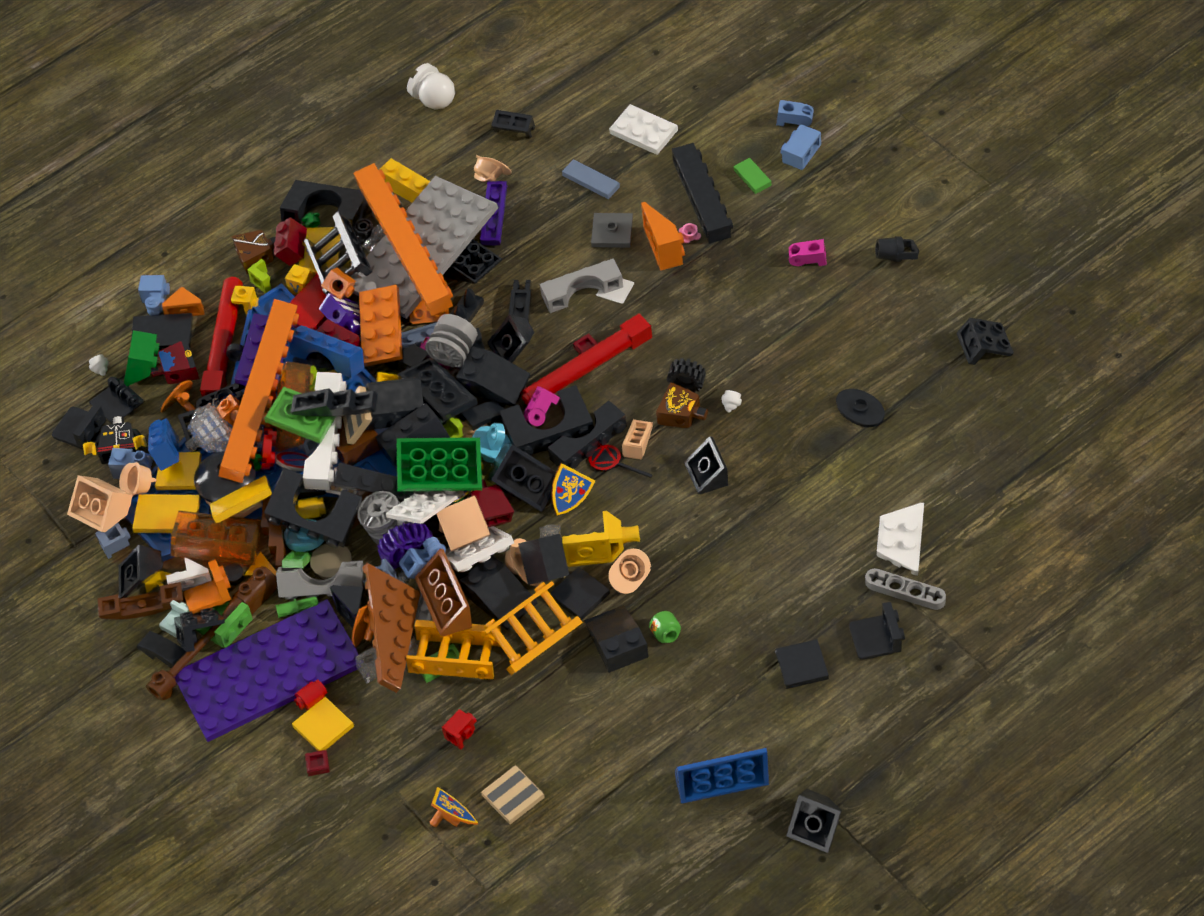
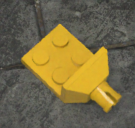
M603 511L604 532H593L583 535L573 534L562 537L567 566L573 567L613 562L624 550L623 544L640 542L638 525L621 527V521L608 511Z

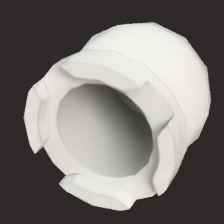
M429 63L422 64L416 69L418 73L414 78L410 77L407 91L412 97L420 99L426 107L434 110L444 109L454 98V83L447 75L439 73L435 66Z

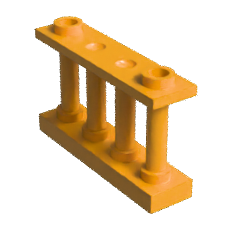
M552 581L547 585L544 582L534 589L536 593L498 621L492 619L483 626L485 630L481 633V636L484 637L491 633L509 657L511 665L506 670L510 675L516 673L583 623L578 616L571 619L570 616L567 617L548 592V589L554 585ZM540 595L561 622L559 625L562 628L556 632L549 628L531 603ZM522 608L527 611L544 634L542 637L545 640L540 644L531 639L514 616ZM506 620L527 646L526 650L528 653L522 657L520 654H516L497 628Z
M416 620V640H420L416 656L407 655L406 657L408 673L494 679L493 663L489 662L492 646H501L491 633L484 637L481 636V633L485 630L484 625L472 624L470 629L447 636H440L434 621ZM429 641L441 642L437 657H425ZM450 643L462 644L459 659L446 658ZM471 644L483 645L480 661L467 660Z

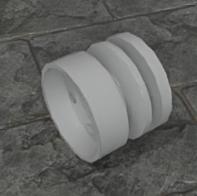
M444 314L440 316L435 325L434 332L431 333L425 349L435 361L449 367H460L463 365L469 349L473 346L478 334L475 327L466 319L452 314Z
M387 491L374 492L367 496L358 509V519L361 525L378 545L379 540L383 538V534L388 533L389 529H394L398 526L396 519L386 518V513L394 506L400 504L395 495Z

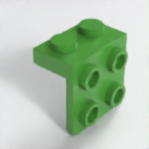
M229 602L211 608L222 616ZM241 602L227 617L225 623L214 632L215 636L211 641L222 648L228 647L253 620L249 606ZM212 626L195 630L204 635Z

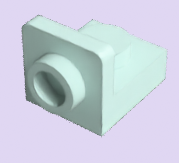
M172 600L170 602L172 610L159 626L161 630L176 637L174 617L190 611L185 603H178Z

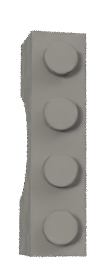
M614 259L585 267L579 271L565 274L540 284L541 296L549 313L568 307L570 297L580 289L595 288L606 294L623 288L622 274Z
M363 561L342 562L338 572L325 580L309 577L302 568L278 567L276 572L279 597H285V599H295L298 596H306L307 598L317 597L319 594L332 596L330 590L332 585L363 587V589L365 587L363 583L365 579Z

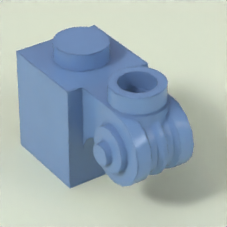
M141 275L138 292L142 303H145L149 315H159L162 312V303L166 301V295L170 293L169 283H166L164 275Z
M112 448L108 466L113 479H120L122 469L128 463L137 462L139 465L148 467L151 470L152 456L144 451L133 452V449Z
M431 537L424 541L423 546L425 549L409 548L399 562L407 578L415 579V576L440 548L444 549L446 553L445 545L440 544L436 537Z

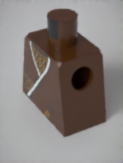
M262 230L232 236L235 250L246 275L249 274L248 269L259 260L263 259L266 265L274 260L271 250L275 247L276 236L266 239Z

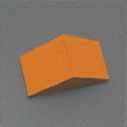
M183 287L179 288L162 303L164 315L192 313V316L205 315L201 299Z

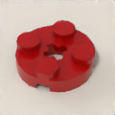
M264 428L261 462L266 463H262L261 469H270L275 464V452L271 450L272 446L276 444L277 431H272V428Z

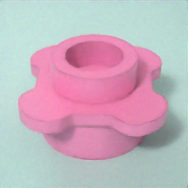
M688 223L679 229V232L683 235L684 243L701 238V234L698 233L697 225Z

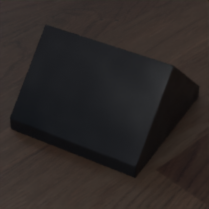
M710 436L684 461L698 494H704L728 486L727 467L713 437Z
M560 534L518 543L528 585L570 575Z
M332 585L330 590L336 611L353 629L358 610L367 605L364 589L357 586Z

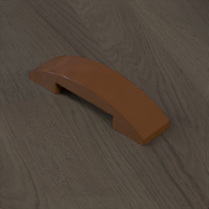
M178 582L160 586V591L120 599L118 594L97 598L99 617L103 619H132L166 611L172 608L170 605L172 600L178 603L183 602L182 584Z

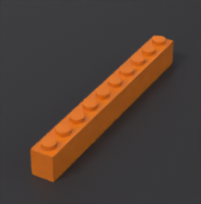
M375 163L354 172L353 174L362 194L430 315L433 316L452 307L451 298L453 294L449 286H444L446 282L441 273L437 274L438 268L433 259L429 260L430 254L426 246H421L423 242L418 233L414 234V225L411 220H406L408 218L404 207H399L401 204L397 195H392L393 189L389 181L385 183L386 177L382 169L378 170Z
M277 299L273 301L222 459L219 477L243 483L245 476L249 477L252 467L249 461L250 458H255L257 447H254L255 442H260L263 430H260L261 424L265 425L266 423L264 420L267 415L265 410L266 407H271L273 396H270L271 391H276L279 380L275 378L277 374L281 375L284 363H281V359L287 357L289 347L286 344L287 341H292L294 330H291L292 325L296 326L298 322L297 305Z

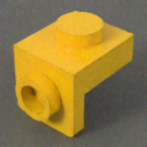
M235 286L231 302L233 304H243L246 317L248 310H252V307H258L259 298L256 296L254 287Z

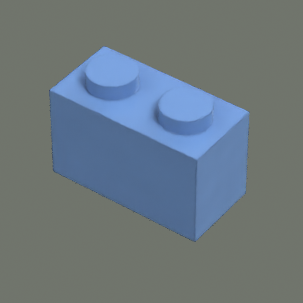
M800 124L797 130L792 132L789 141L784 143L781 148L782 162L803 170L821 146V132Z

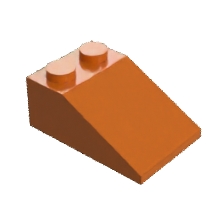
M642 202L643 228L660 271L683 265L682 256H685V251L682 245L684 243L682 233L677 231L676 226L646 202Z

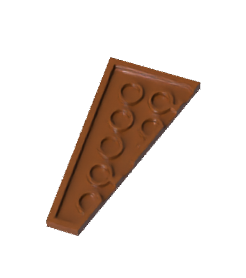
M366 563L363 566V573L366 574L367 578L365 590L369 593V601L367 602L370 628L371 631H374L373 648L376 649L377 659L375 660L378 684L397 693L402 685L420 591Z

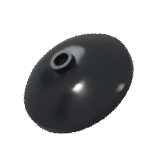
M225 451L211 454L199 464L195 471L194 484L198 494L206 501L213 503L255 481L256 471L251 460L249 461V464L252 465L249 477L245 476L243 483L218 476Z

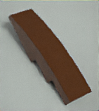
M269 496L263 499L261 528L264 536H269L268 547L271 555H276L275 566L278 570V567H282V560L287 556L281 524L275 526L269 523L264 514L271 498Z

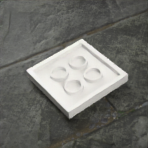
M491 526L488 528L491 536L453 552L448 548L445 554L454 570L465 572L471 569L473 564L489 560L491 558L490 555L508 550L509 546L514 544L512 536Z

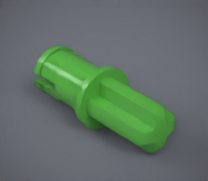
M314 596L296 601L295 598L294 601L276 605L278 618L297 614L307 608L317 606L318 599Z

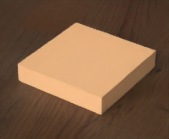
M475 496L448 506L436 513L452 552L491 536Z

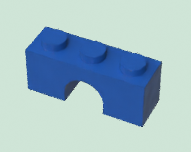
M167 418L156 420L149 427L148 452L162 471L179 462V452L175 448L179 445V437Z

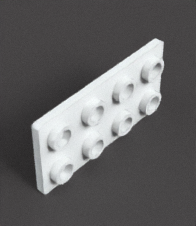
M416 491L415 494L404 499L403 502L388 511L386 518L396 519L398 526L402 525L403 522L405 524L409 522L422 524L464 495V491Z

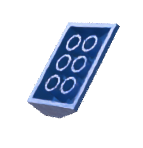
M763 748L677 767L675 769V777L681 803L769 785L767 749Z

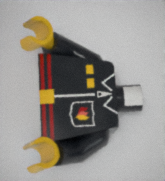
M117 416L112 419L111 425H104L101 428V433L97 435L93 442L84 443L83 450L84 455L89 453L96 455L97 452L101 464L109 463L112 448L133 449V452H136L139 447H147L145 436L138 429H133L131 423H124V418Z

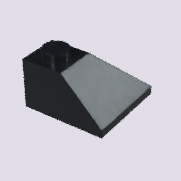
M509 314L487 341V344L493 353L513 363L527 346L535 332L527 318Z
M138 545L119 564L120 599L129 597L152 579L157 572L161 571L163 560H161L160 550Z
M806 789L798 796L786 836L828 853L842 810L827 796Z

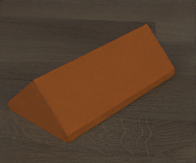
M440 548L415 576V580L440 636H447L472 628L469 604L444 549Z

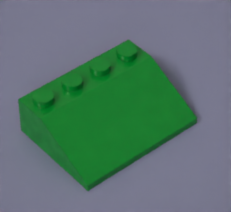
M397 438V491L482 490L480 438Z

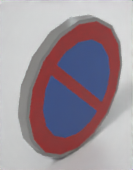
M285 451L276 454L275 461L281 467L299 472L304 471L305 460L309 456L303 453Z

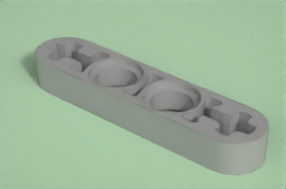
M875 568L867 571L865 575V584L873 591L934 610L941 609L945 605L946 594L938 587ZM875 577L878 578V580H876L875 582L871 581V579L873 580ZM897 582L901 587L895 590L890 588L889 585ZM912 589H919L922 593L918 596H913L910 594V591ZM936 596L939 597V599H937L936 601H933V599H934Z

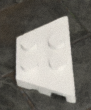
M924 503L880 516L877 556L891 561L892 564L899 568L903 566L911 570V574L917 576Z

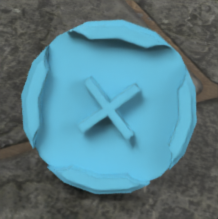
M493 423L491 426L480 427L472 436V438H480L481 457H483V460L491 463L496 459L504 443L511 444V441L505 434L502 423Z

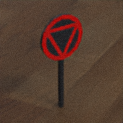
M601 445L589 457V464L598 471H609L618 465L649 478L653 476L650 473L621 463V453L618 448L612 445Z

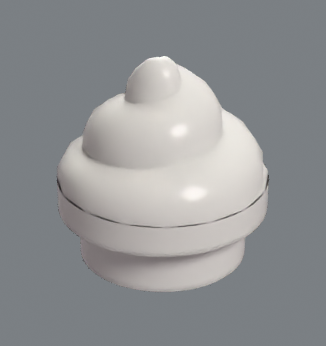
M102 354L89 360L90 370L105 376L109 365L108 359L104 358Z
M726 390L725 394L722 395V404L727 412H731L741 405L740 393Z

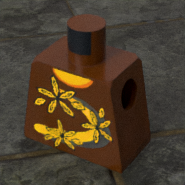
M670 382L656 411L657 424L690 428L694 418L706 420L708 409L700 407L699 395Z

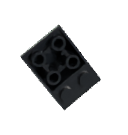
M472 239L444 275L452 279L476 284L499 264L502 258Z

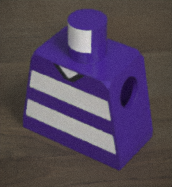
M328 293L318 309L327 319L355 334H359L361 327L360 306L358 303L346 298L338 299L333 294Z

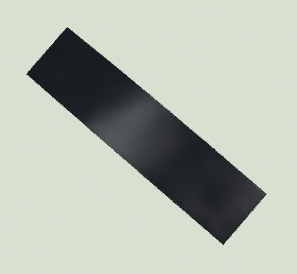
M330 388L293 395L291 414L304 416H345L371 413L376 410L378 394L374 390L355 393L352 389L333 393Z

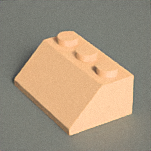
M78 475L67 515L101 532H106L127 516L133 495L98 478Z

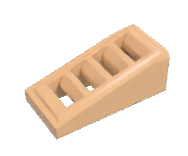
M632 421L622 444L623 457L640 460L643 458L653 422Z

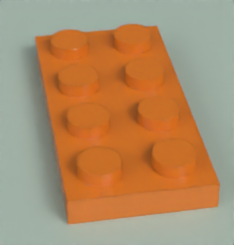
M391 285L359 292L361 348L363 349L364 366L403 359L399 287Z

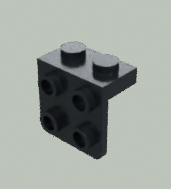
M93 404L89 411L74 406L70 407L52 432L53 438L83 449V444L91 442L106 421L101 406Z
M891 602L882 604L881 616L850 622L849 629L860 660L902 652V641L905 640L903 628L898 627L899 615L897 609L893 610Z

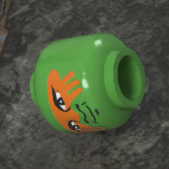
M669 611L656 613L649 623L651 632L657 641L661 643L675 641L681 631L679 622L673 613Z

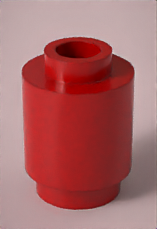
M317 679L314 682H309L296 692V699L294 701L301 710L306 709L308 711L321 701L328 692Z

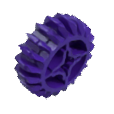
M403 522L402 525L389 529L388 533L383 534V538L379 540L378 545L379 556L381 560L385 558L393 569L398 567L402 569L399 562L409 548L425 549L423 546L424 541L433 537V534L425 524L413 522L405 524Z

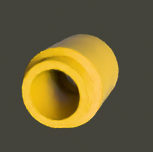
M318 496L298 500V504L295 505L296 512L303 519L318 518L326 514L324 499L318 498Z

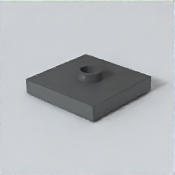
M594 213L591 246L630 248L633 213Z

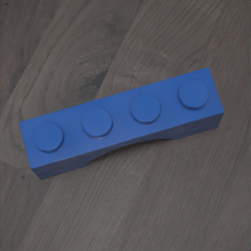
M301 325L294 330L292 341L289 342L291 355L306 360L311 354L319 352L330 360L337 373H342V375L350 378L365 369L362 348Z

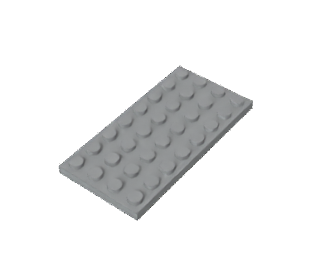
M435 176L406 210L408 216L406 220L412 221L415 228L414 234L418 233L423 242L421 246H426L430 254L429 260L433 259L438 268L437 274L441 273L443 275L496 212L498 206L497 203ZM385 235L366 257L372 273L365 276L361 272H356L351 276L356 281L353 286L355 288L353 294L359 296V292L397 285L400 295V315L407 319L422 299Z

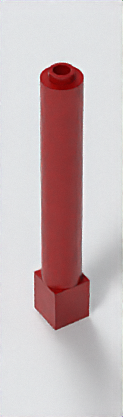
M237 277L226 278L223 282L207 370L203 372L200 387L202 397L227 386L226 373L229 359L226 356V351L233 341L239 304H233L231 298L235 286H243V282Z
M640 313L620 325L619 331L522 391L524 403L528 406L537 386L556 394L557 391L564 389L629 347L634 350L652 338L651 325Z

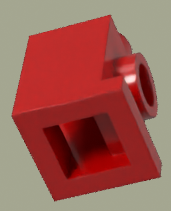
M459 709L442 727L444 738L459 749H462L464 747L463 741L469 739L474 733V724L477 722L476 718L471 713H465Z

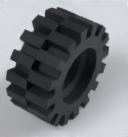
M680 358V361L676 359L670 365L667 382L679 385L694 393L696 391L699 392L703 387L706 376L705 368H702L701 364L697 365L696 361L690 362L691 359H687V361L684 358Z

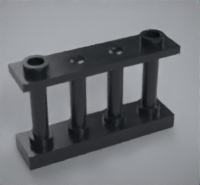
M339 212L332 216L335 228L320 241L314 244L309 239L304 240L307 247L306 252L313 261L321 283L324 282L332 269H340L349 260L352 262L351 267L344 273L350 277L356 272H361L365 276L372 273L351 221ZM340 234V241L322 255L321 249ZM346 247V253L328 268L326 262ZM338 280L337 286L340 287L343 283ZM322 288L324 294L327 296L330 292Z

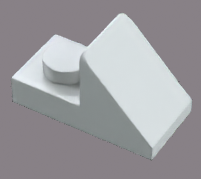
M184 558L187 571L166 575L168 584L181 582L182 591L212 580L207 568L188 558Z

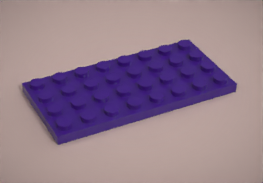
M326 599L318 603L317 606L307 608L184 667L175 676V680L206 741L209 742L296 699L295 693L309 682H314L318 679L323 685H326L363 667L364 663L329 601Z

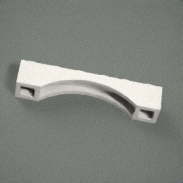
M317 372L315 391L328 388L333 393L346 390V381H343L342 373ZM341 416L335 418L321 444L305 460L303 472L305 489L330 490L331 482L335 481V470L332 469L333 464H337L335 446H339L340 436L337 434V430L341 429L342 426Z

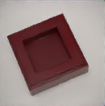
M588 333L572 344L573 348L580 355L598 343Z
M327 750L305 754L308 776L330 772Z

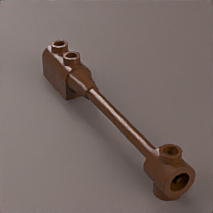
M264 566L256 568L253 571V575L246 582L239 585V590L232 596L233 598L224 610L222 617L226 620L241 602L249 606L252 615L278 588L275 575ZM221 624L212 626L194 644L195 651L187 652L169 671L160 670L152 675V679L146 685L147 690L158 700L169 699L173 694L172 689L177 685L175 676L215 636L214 632Z

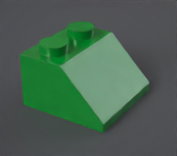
M133 330L124 379L126 386L149 377L151 368H156L157 357L154 354L158 355L160 344L156 343L157 334Z

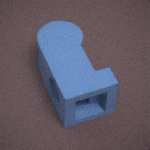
M780 100L776 125L784 126V123H792L799 126L800 124L809 126L812 123L814 110L812 106Z

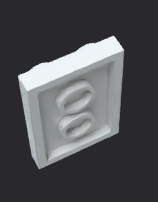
M630 104L609 128L610 134L658 155L678 131V126Z

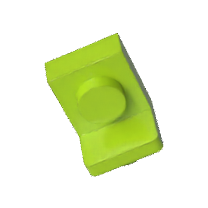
M261 259L248 269L250 282L266 294L272 290L270 285L271 279L267 274L265 261Z

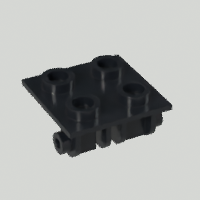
M112 376L107 381L109 387L89 403L92 406L93 404L100 405L105 418L112 424L114 417L124 418L145 401L129 386H126L121 379Z

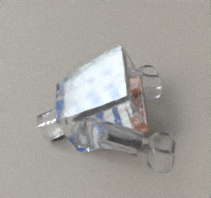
M214 398L212 404L208 403L194 411L190 424L187 427L193 437L185 442L186 447L192 453L200 446L208 453L226 450L232 428L221 417L217 409L219 406L218 398Z

